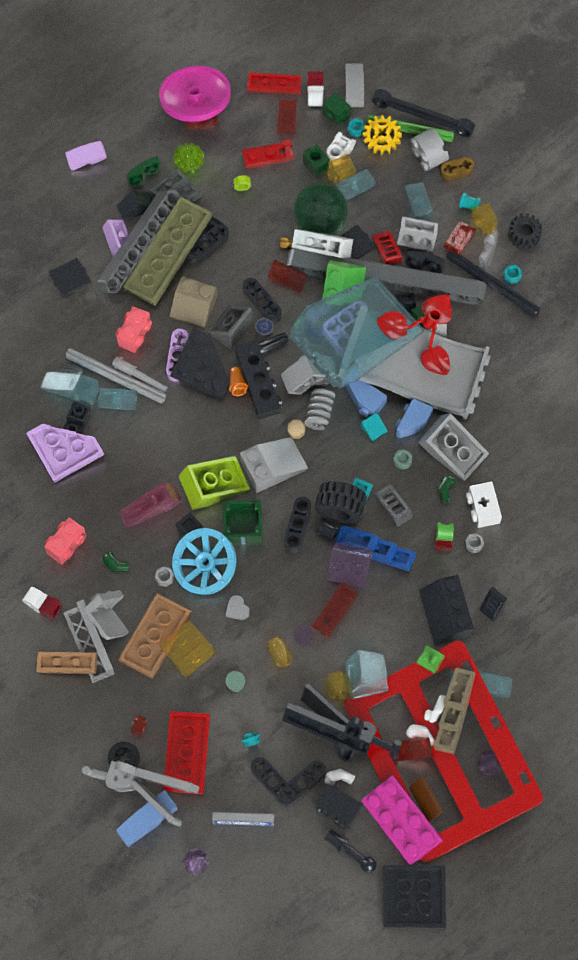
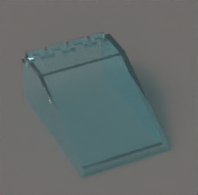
M374 277L308 305L289 330L291 332L289 338L297 347L302 346L300 350L310 361L314 360L313 365L322 375L327 374L325 378L333 388L338 387L341 389L359 380L421 335L425 330L417 324L407 330V335L397 340L388 338L380 330L377 318L389 311L401 313L407 320L406 326L411 325L416 320L381 281Z

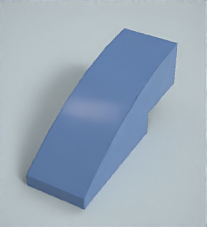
M165 790L156 796L172 813L177 811V806ZM148 802L126 820L116 832L126 846L129 847L159 826L165 817Z

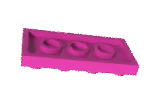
M393 775L361 800L409 865L415 864L443 841Z

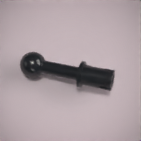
M332 828L330 829L324 840L336 847L338 852L343 850L358 861L364 872L372 873L375 871L377 863L374 858L363 856L347 843L348 838L344 839Z

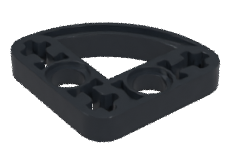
M212 216L207 223V226L212 229L197 239L190 250L191 253L195 252V256L188 253L185 261L196 263L226 242L229 238V230L224 223ZM208 240L211 242V245L203 247L201 243Z

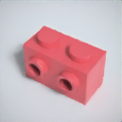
M133 306L131 311L126 313L123 326L119 327L116 332L118 347L136 353L138 347L144 341L146 332L150 330L152 325L149 312Z
M70 517L60 523L57 528L58 531L54 536L51 535L46 540L44 546L47 555L61 565L70 559L74 550L86 538L85 529Z

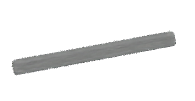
M72 348L68 349L66 353L67 359L158 403L163 404L167 396L165 393Z

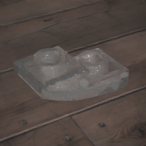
M496 229L492 234L489 233L483 241L485 243L484 250L478 258L479 267L483 270H486L496 251L499 233Z

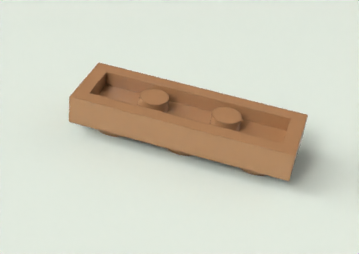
M38 652L36 671L38 673L96 674L98 654L88 652Z

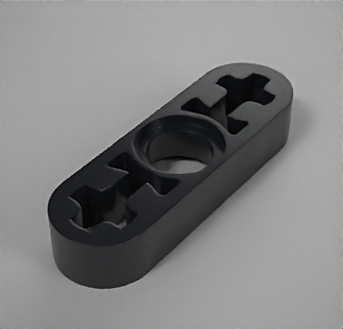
M247 278L243 282V293L264 318L270 319L273 323L279 322L282 317V310L256 279ZM248 285H250L251 287L254 286V290L256 292L255 295L254 291L251 288L248 289ZM259 297H265L267 299V302L265 304H259L257 302V299ZM270 310H271L273 313L277 312V316H274V315H271V316H270Z

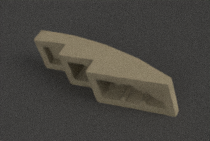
M455 668L444 701L445 707L434 743L435 750L451 754L455 752L475 678V672Z

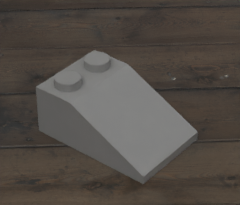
M451 413L441 415L418 441L432 457L463 481L472 474L489 454Z
M292 437L259 444L240 452V462L256 493L308 470Z

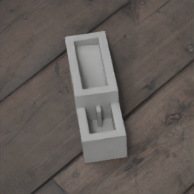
M345 64L346 102L350 107H364L363 64Z

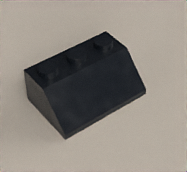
M458 575L438 579L419 590L434 645L473 636L474 627Z

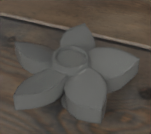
M65 365V369H60V372H68V375L73 378L74 374L83 373V369L80 368V365Z

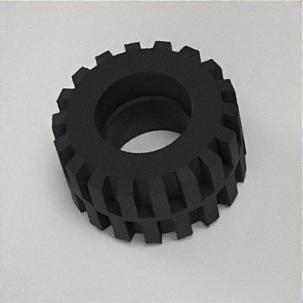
M339 481L324 482L319 487L315 511L330 521L345 524L356 523L362 519L367 496L363 490L349 483Z

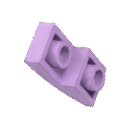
M102 141L86 144L65 153L71 170H76L88 163L93 165L107 158Z

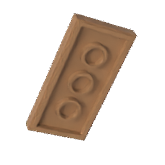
M156 593L118 661L153 679L190 616L191 610Z

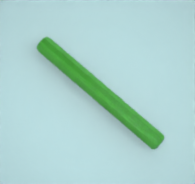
M368 115L367 124L368 120L374 122V115ZM396 120V126L401 127V132L419 135L431 128ZM432 128V130L435 129L442 140L453 141V132Z

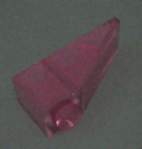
M163 482L121 509L119 513L125 527L129 528L165 513L183 501L175 485Z

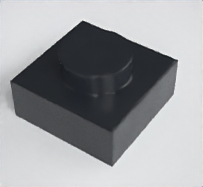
M190 512L175 524L176 528L184 536L193 530L203 528L202 524Z

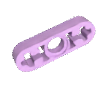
M176 329L171 336L166 367L167 377L171 381H179L170 377L174 364L178 360L172 354L175 351L182 352L189 338L187 331L184 329ZM179 335L183 336L181 346L178 345L177 338H179Z

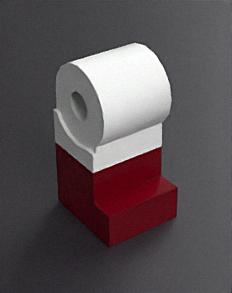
M307 72L308 106H323V72Z
M30 587L22 599L27 606L51 621L54 620L62 608L60 600L52 598L34 587Z

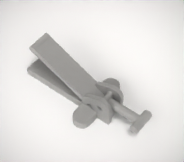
M111 761L108 773L88 766H84L82 769L84 774L105 780L109 788L115 789L118 792L137 790L169 823L176 826H181L182 821L165 807L141 782L150 781L196 794L199 790V786L139 769L119 761Z

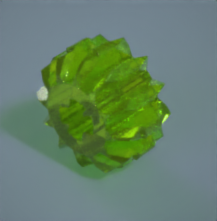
M186 142L184 146L178 145V150L174 152V163L177 165V168L179 170L183 169L185 173L187 170L193 173L194 168L199 170L200 165L204 163V153L201 151L200 146H194L193 142L190 145H187Z

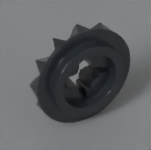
M126 741L114 744L108 752L109 765H111V761L121 762L118 756H123L126 751L127 757L130 760H125L124 763L136 767L140 761L137 747Z

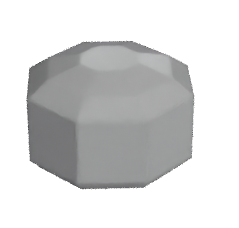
M477 533L469 534L465 540L466 550L471 553L480 552L484 547L483 537Z
M162 566L156 570L155 580L159 586L167 587L173 583L174 573L169 567Z

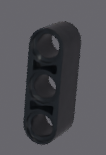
M299 497L295 500L288 523L284 545L286 552L291 555L298 554L301 551L309 523L311 502L306 497ZM299 506H306L307 509L304 510V511H301V510L298 509V507H299ZM295 523H300L303 526L301 528H295L293 525ZM290 541L298 542L295 546H291L288 543Z

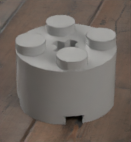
M430 128L410 140L413 146L411 150L416 158L419 157L421 159L420 164L424 171L430 170L449 160L447 150L443 151L444 143L435 129L432 130Z

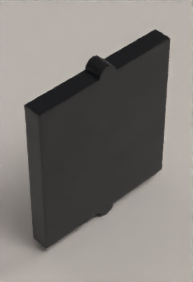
M358 225L340 235V237L353 239L351 256L349 257L351 259H359L375 248V244L369 239L368 234H365Z
M78 258L49 271L54 281V286L58 288L63 297L91 283L86 273V268L82 267Z

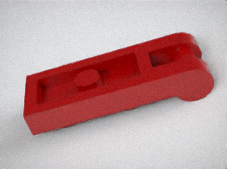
M291 140L243 149L242 154L245 167L252 168L293 160L295 155L294 151L291 150L293 147Z

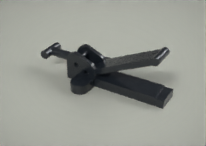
M305 684L301 701L306 703L315 713L288 703L282 721L339 745L337 755L343 761H350L355 752L366 756L371 744L390 751L389 756L392 759H396L402 745L400 740H395L392 744L374 736L376 732L374 724L364 722L357 717H351L348 720L310 684Z

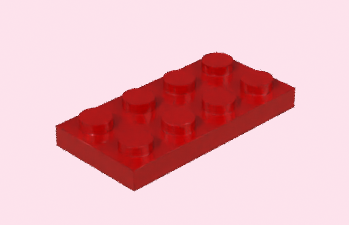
M170 711L164 776L199 786L197 794H204L210 714ZM163 785V791L165 790L166 792L189 793Z

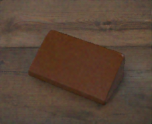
M421 776L409 789L422 813L431 822L440 817L443 810L426 779Z

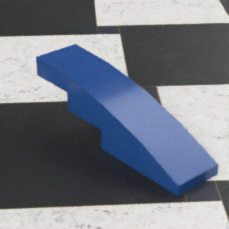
M344 525L341 526L334 541L336 544L353 552L408 572L416 557L415 551L397 547L396 543L379 539L375 534Z

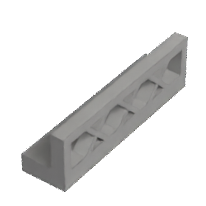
M83 599L76 602L78 607L63 612L79 652H85L88 646L96 649L100 661H97V664L103 666L105 672L95 677L93 674H89L92 683L114 675V670L94 623L89 620L87 613L84 611L86 604ZM80 612L82 616L80 623L71 622L69 616ZM80 629L89 633L86 642L77 637Z

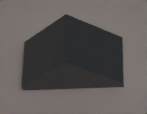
M131 190L117 205L123 221L125 222L144 214L153 198L150 192Z

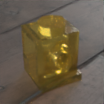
M345 155L328 162L327 175L334 183L345 181L350 176L354 179L356 168L349 155Z
M489 203L472 209L471 219L472 221L475 220L476 227L481 229L483 234H490L497 229L498 219Z

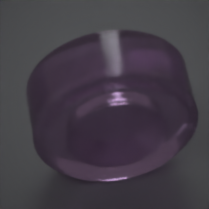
M302 625L296 629L295 641L299 645L308 646L313 642L314 631L311 627Z

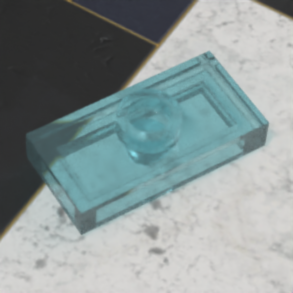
M365 169L337 183L335 188L343 200L346 201L376 186V182L369 171Z
M423 182L405 186L415 219L433 216V210Z
M100 388L98 408L136 410L137 390Z

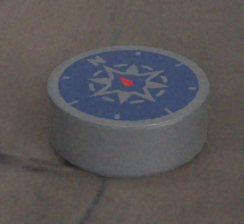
M268 318L259 319L255 324L257 335L263 338L271 336L274 331L273 322Z

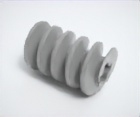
M317 388L311 392L312 398L309 401L310 405L306 413L305 425L311 429L323 431L325 429L323 425L329 424L327 418H330V413L328 412L332 411V407L329 405L334 403L331 398L335 397V393L327 389Z

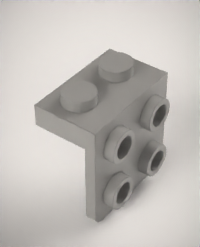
M120 590L107 591L103 594L97 593L84 608L89 620L98 628L100 635L107 640L126 636L129 633L112 609L124 597Z

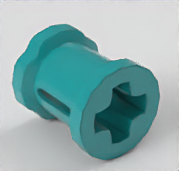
M464 192L459 208L465 207L476 213L481 198L469 196Z

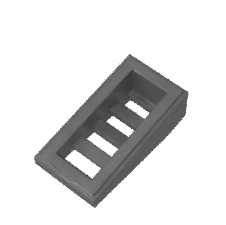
M391 484L375 493V497L397 527L413 517L411 509ZM390 493L392 494L390 497L386 498L385 500L383 499L385 496L389 495Z

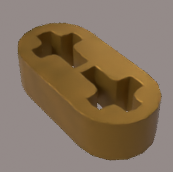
M468 157L445 162L441 166V177L445 180H453L471 175L474 170V162ZM466 164V166H469V169H466L463 165Z

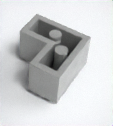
M304 354L299 357L297 362L289 365L281 373V377L288 394L301 395L313 385L327 386L337 378V372L330 357Z

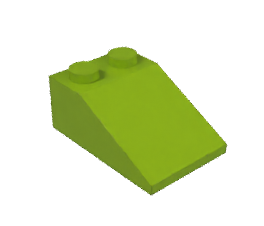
M236 456L188 465L178 476L192 510L211 506L250 490Z

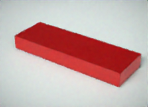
M248 73L247 91L300 94L301 76Z

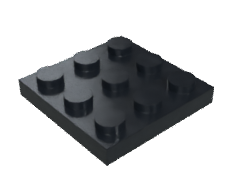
M383 865V929L446 930L445 866Z

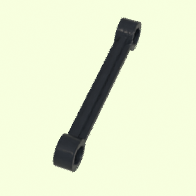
M377 89L372 98V103L379 108L391 107L454 129L458 135L465 138L471 137L475 129L474 122L467 118L454 119L392 97L384 89Z

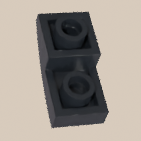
M408 251L406 253L405 263L413 269L422 270L424 266H427L429 270L441 274L445 267V259L439 256L419 251Z
M73 401L66 416L67 421L63 429L83 434L91 407Z

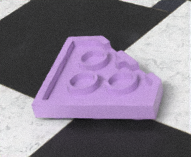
M41 424L26 433L54 483L105 455L93 436L82 435L46 424Z

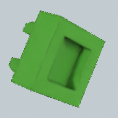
M426 646L417 664L435 674L445 656Z

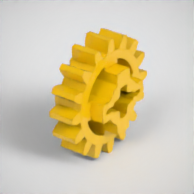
M381 115V119L374 116V122L368 120L369 126H364L366 132H363L364 144H368V150L374 148V153L376 154L377 151H380L381 155H383L384 151L390 154L391 148L396 150L395 144H400V139L398 138L402 137V133L399 132L401 127L396 126L397 121L391 122L390 116L384 119V115ZM371 131L375 134L373 139L370 137ZM392 131L394 132V138H393V139H392V137L390 136V134L392 133Z

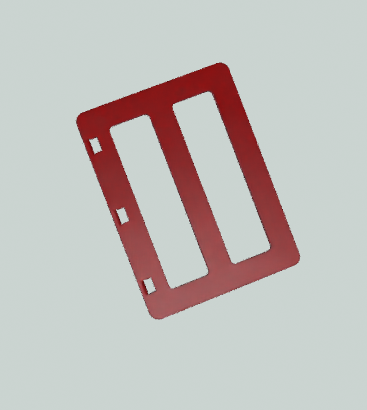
M455 641L437 651L445 657L436 673L446 668H451L454 673L455 668L464 669L462 664L467 661L470 664L473 672H475V678L469 704L514 790V794L487 809H482L455 754L435 750L434 744L428 747L463 816V820L439 833L443 841L420 859L423 862H430L540 805L543 801V794L468 649L461 641ZM417 662L348 697L344 702L349 718L357 717L364 722L374 724L376 727L374 736L381 739L383 738L369 711L373 706L396 694L402 695L416 724L427 727L435 740L440 728L438 721L430 723V721L424 719L426 710L432 711L420 687V682L431 677L434 673L420 666ZM495 716L501 724V727L496 729L490 720ZM371 744L367 754L381 783L393 775L412 799L393 759L389 756L390 752ZM524 771L530 780V783L525 785L519 776Z

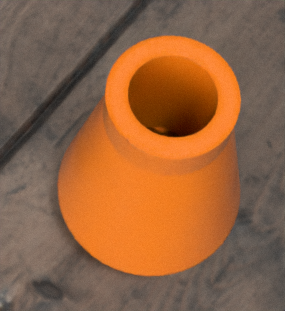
M234 367L230 369L229 391L234 396H242L246 393L248 386L242 375L241 368Z

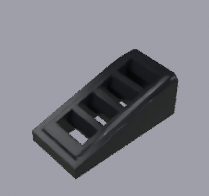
M491 587L481 605L480 611L492 621H496L504 612L507 598L497 589Z

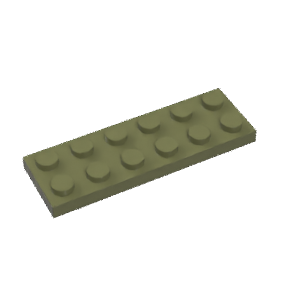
M180 197L123 286L124 290L156 306L211 219L212 213Z

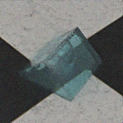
M357 650L346 661L349 699L388 691L384 654Z

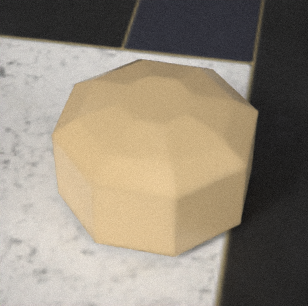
M292 420L288 423L287 432L292 439H300L305 435L306 425L301 420Z

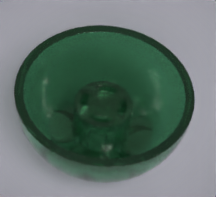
M315 183L307 186L299 193L294 203L295 221L299 228L304 231L334 235L343 227L348 216V205L344 195L336 187L326 183Z

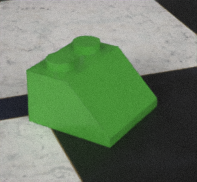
M330 260L327 265L322 301L336 304L361 302L367 266Z

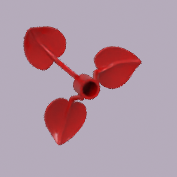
M438 295L427 299L422 305V312L425 316L409 326H406V318L396 311L386 312L377 318L380 330L393 340L405 339L407 330L423 322V326L427 329H432L428 345L429 350H425L421 354L422 365L432 373L447 375L449 373L450 359L447 352L440 346L432 348V344L437 330L436 325L446 324L452 318L450 295Z

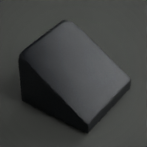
M414 293L396 294L397 312L402 315H411V310L416 308Z

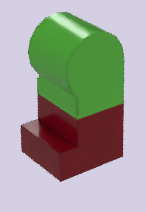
M438 522L435 532V550L452 551L454 523L445 525Z

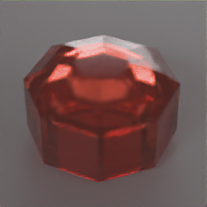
M138 715L131 724V733L138 737L141 736L146 727L147 719Z

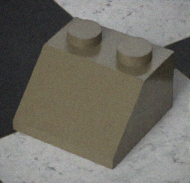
M182 276L175 291L170 318L205 329L217 300V287Z

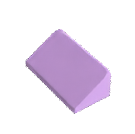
M107 220L102 227L113 257L129 235L123 220Z

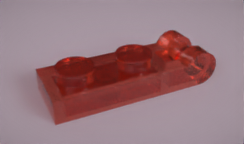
M342 582L314 622L312 628L316 631H322L324 636L330 638L358 596V592ZM325 619L331 622L329 626L323 623Z

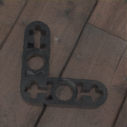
M258 757L251 763V772L280 805L290 807L324 778L326 767L321 761H313L287 783L266 759ZM257 763L259 765L264 764L263 768L268 773L264 779H262L264 773L261 770L256 771ZM313 767H321V774L315 773L312 776L314 781L311 782L309 776L313 773ZM276 777L279 780V784L276 787H270L267 783L269 778ZM305 779L308 782L307 787L304 789L298 788L296 786L297 780ZM282 785L285 786L282 788L283 792L285 794H291L290 801H288L287 799L283 801V794L280 791L278 792V794L275 793L278 790H280Z

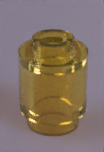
M281 637L271 639L267 643V650L275 666H280L281 668L288 666L293 659V655L285 640H282Z

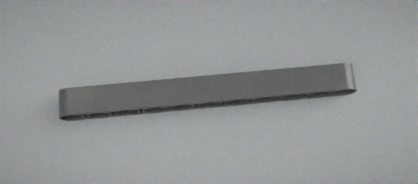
M291 249L289 251L286 263V270L289 272L326 278L327 265L330 260L367 266L364 285L429 297L450 295V300L476 305L483 304L487 287L484 282L351 258H339L299 249Z

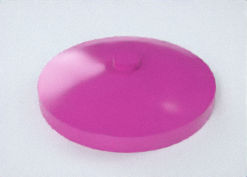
M190 66L169 75L160 87L159 97L161 106L168 115L178 120L196 122L212 118L222 112L230 101L231 89L228 79L220 71L206 66Z

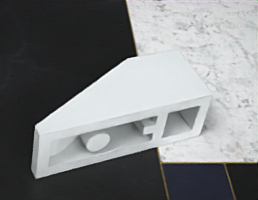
M295 229L292 248L339 258H349L351 256L353 239Z

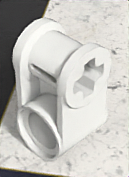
M341 132L337 133L327 149L330 167L337 168L342 164L347 155L353 150L356 143L355 139H349L343 136Z

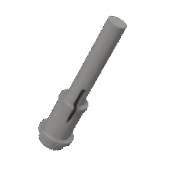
M117 356L114 359L112 366L115 370L119 369L130 377L134 376L163 393L167 391L168 387L137 370V366L125 361L124 357Z

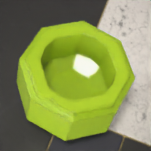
M240 175L233 179L235 190L245 191L251 187L250 177Z

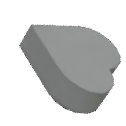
M232 596L228 603L226 617L238 620L247 619L250 613L249 607L244 604L241 596Z

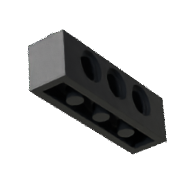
M256 339L236 345L235 354L248 386L258 419L261 420L280 414L281 407L283 406L280 396H276V383L274 378L270 379L269 372L271 370L268 361L264 362L263 355L265 353L262 344L258 345ZM256 359L259 363L251 365L248 361ZM257 376H262L265 380L263 382H257L254 378ZM268 393L271 397L264 400L261 398V394Z

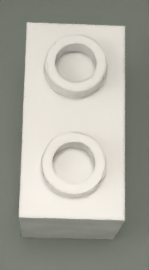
M487 482L470 486L469 492L466 493L468 505H472L471 517L472 521L476 522L477 528L500 524L502 516L493 483Z

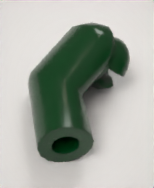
M443 476L437 487L442 503L451 501L448 489L455 484L453 476Z
M107 551L104 554L103 562L111 571H129V562H119L111 551Z

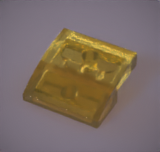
M190 620L159 645L185 678L216 653Z

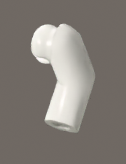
M439 696L433 711L426 710L425 720L430 721V723L438 720L443 713L446 696Z
M413 724L406 731L409 738L421 737L427 747L435 743V739L425 726Z
M343 769L332 770L325 775V783H329L332 786L338 780L352 785L355 779V775Z

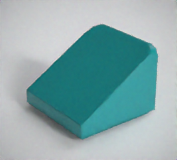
M377 413L361 423L362 430L372 442L387 432Z

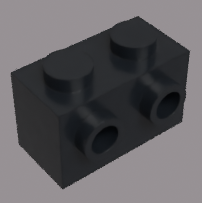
M329 783L326 784L315 802L316 812L325 818L329 816L334 819V823L337 826L349 829L363 805Z

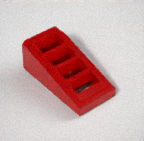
M390 230L373 235V240L383 264L393 266L402 263L403 257ZM388 237L386 240L379 241L381 238ZM389 242H390L389 245H386V246H383V247H382V244H386V243H389Z

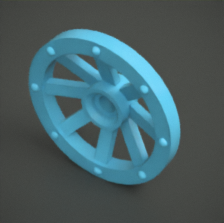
M201 528L189 532L179 541L175 548L172 559L174 575L179 584L192 593L209 595L220 591L230 582L236 569V552L233 544L224 534L213 529ZM208 536L219 540L211 553ZM202 537L203 552L197 549L191 541ZM224 546L228 558L216 559ZM186 547L197 556L196 559H182ZM227 564L226 571L222 576L217 570L216 565ZM181 565L196 566L197 568L185 577ZM203 572L200 587L192 585L190 582ZM211 572L218 582L207 587Z

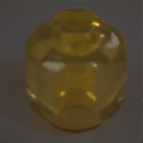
M341 670L326 675L327 679L324 680V686L328 697L336 698L337 701L348 698L347 694L352 691L348 674L342 673Z

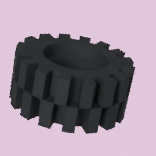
M523 213L519 217L516 215L514 220H511L508 237L510 236V242L513 241L514 246L518 244L520 249L521 246H524V249H527L528 246L533 248L534 244L537 245L541 238L542 224H539L540 220L538 218L535 220L534 215L529 217V213H526V216ZM520 227H528L532 230V234L529 236L521 235L518 229Z

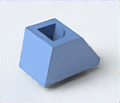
M413 398L410 404H406L402 420L398 419L395 425L397 430L396 437L402 438L425 431L433 415L434 407Z

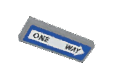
M214 812L212 814L213 824L274 826V815Z

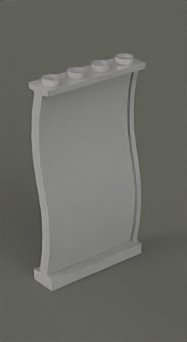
M363 306L360 307L337 378L343 380L350 378L373 384L410 400L414 398L434 407V409L463 416V419H467L469 413L473 414L476 403H473L474 397L478 398L481 387H478L479 381L483 382L486 373L483 367L484 365L488 366L491 355H488L490 347L486 346L485 349L474 347L435 334L432 348L440 346L445 349L450 359V371L447 375L432 373L421 362V354L423 351L429 350L428 345L432 332L416 325L407 330L405 339H390L380 330L377 324V318L383 314L368 311V308Z

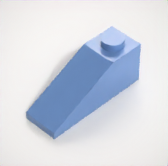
M350 378L341 379L362 416L368 418L375 413L378 414L385 406L387 396L369 383Z

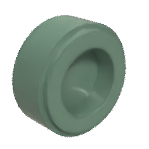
M404 449L398 450L393 457L395 467L402 470L409 468L412 464L411 453Z
M232 671L226 676V686L230 691L239 692L245 687V677L241 672Z

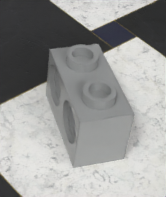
M402 217L397 245L433 252L438 224Z

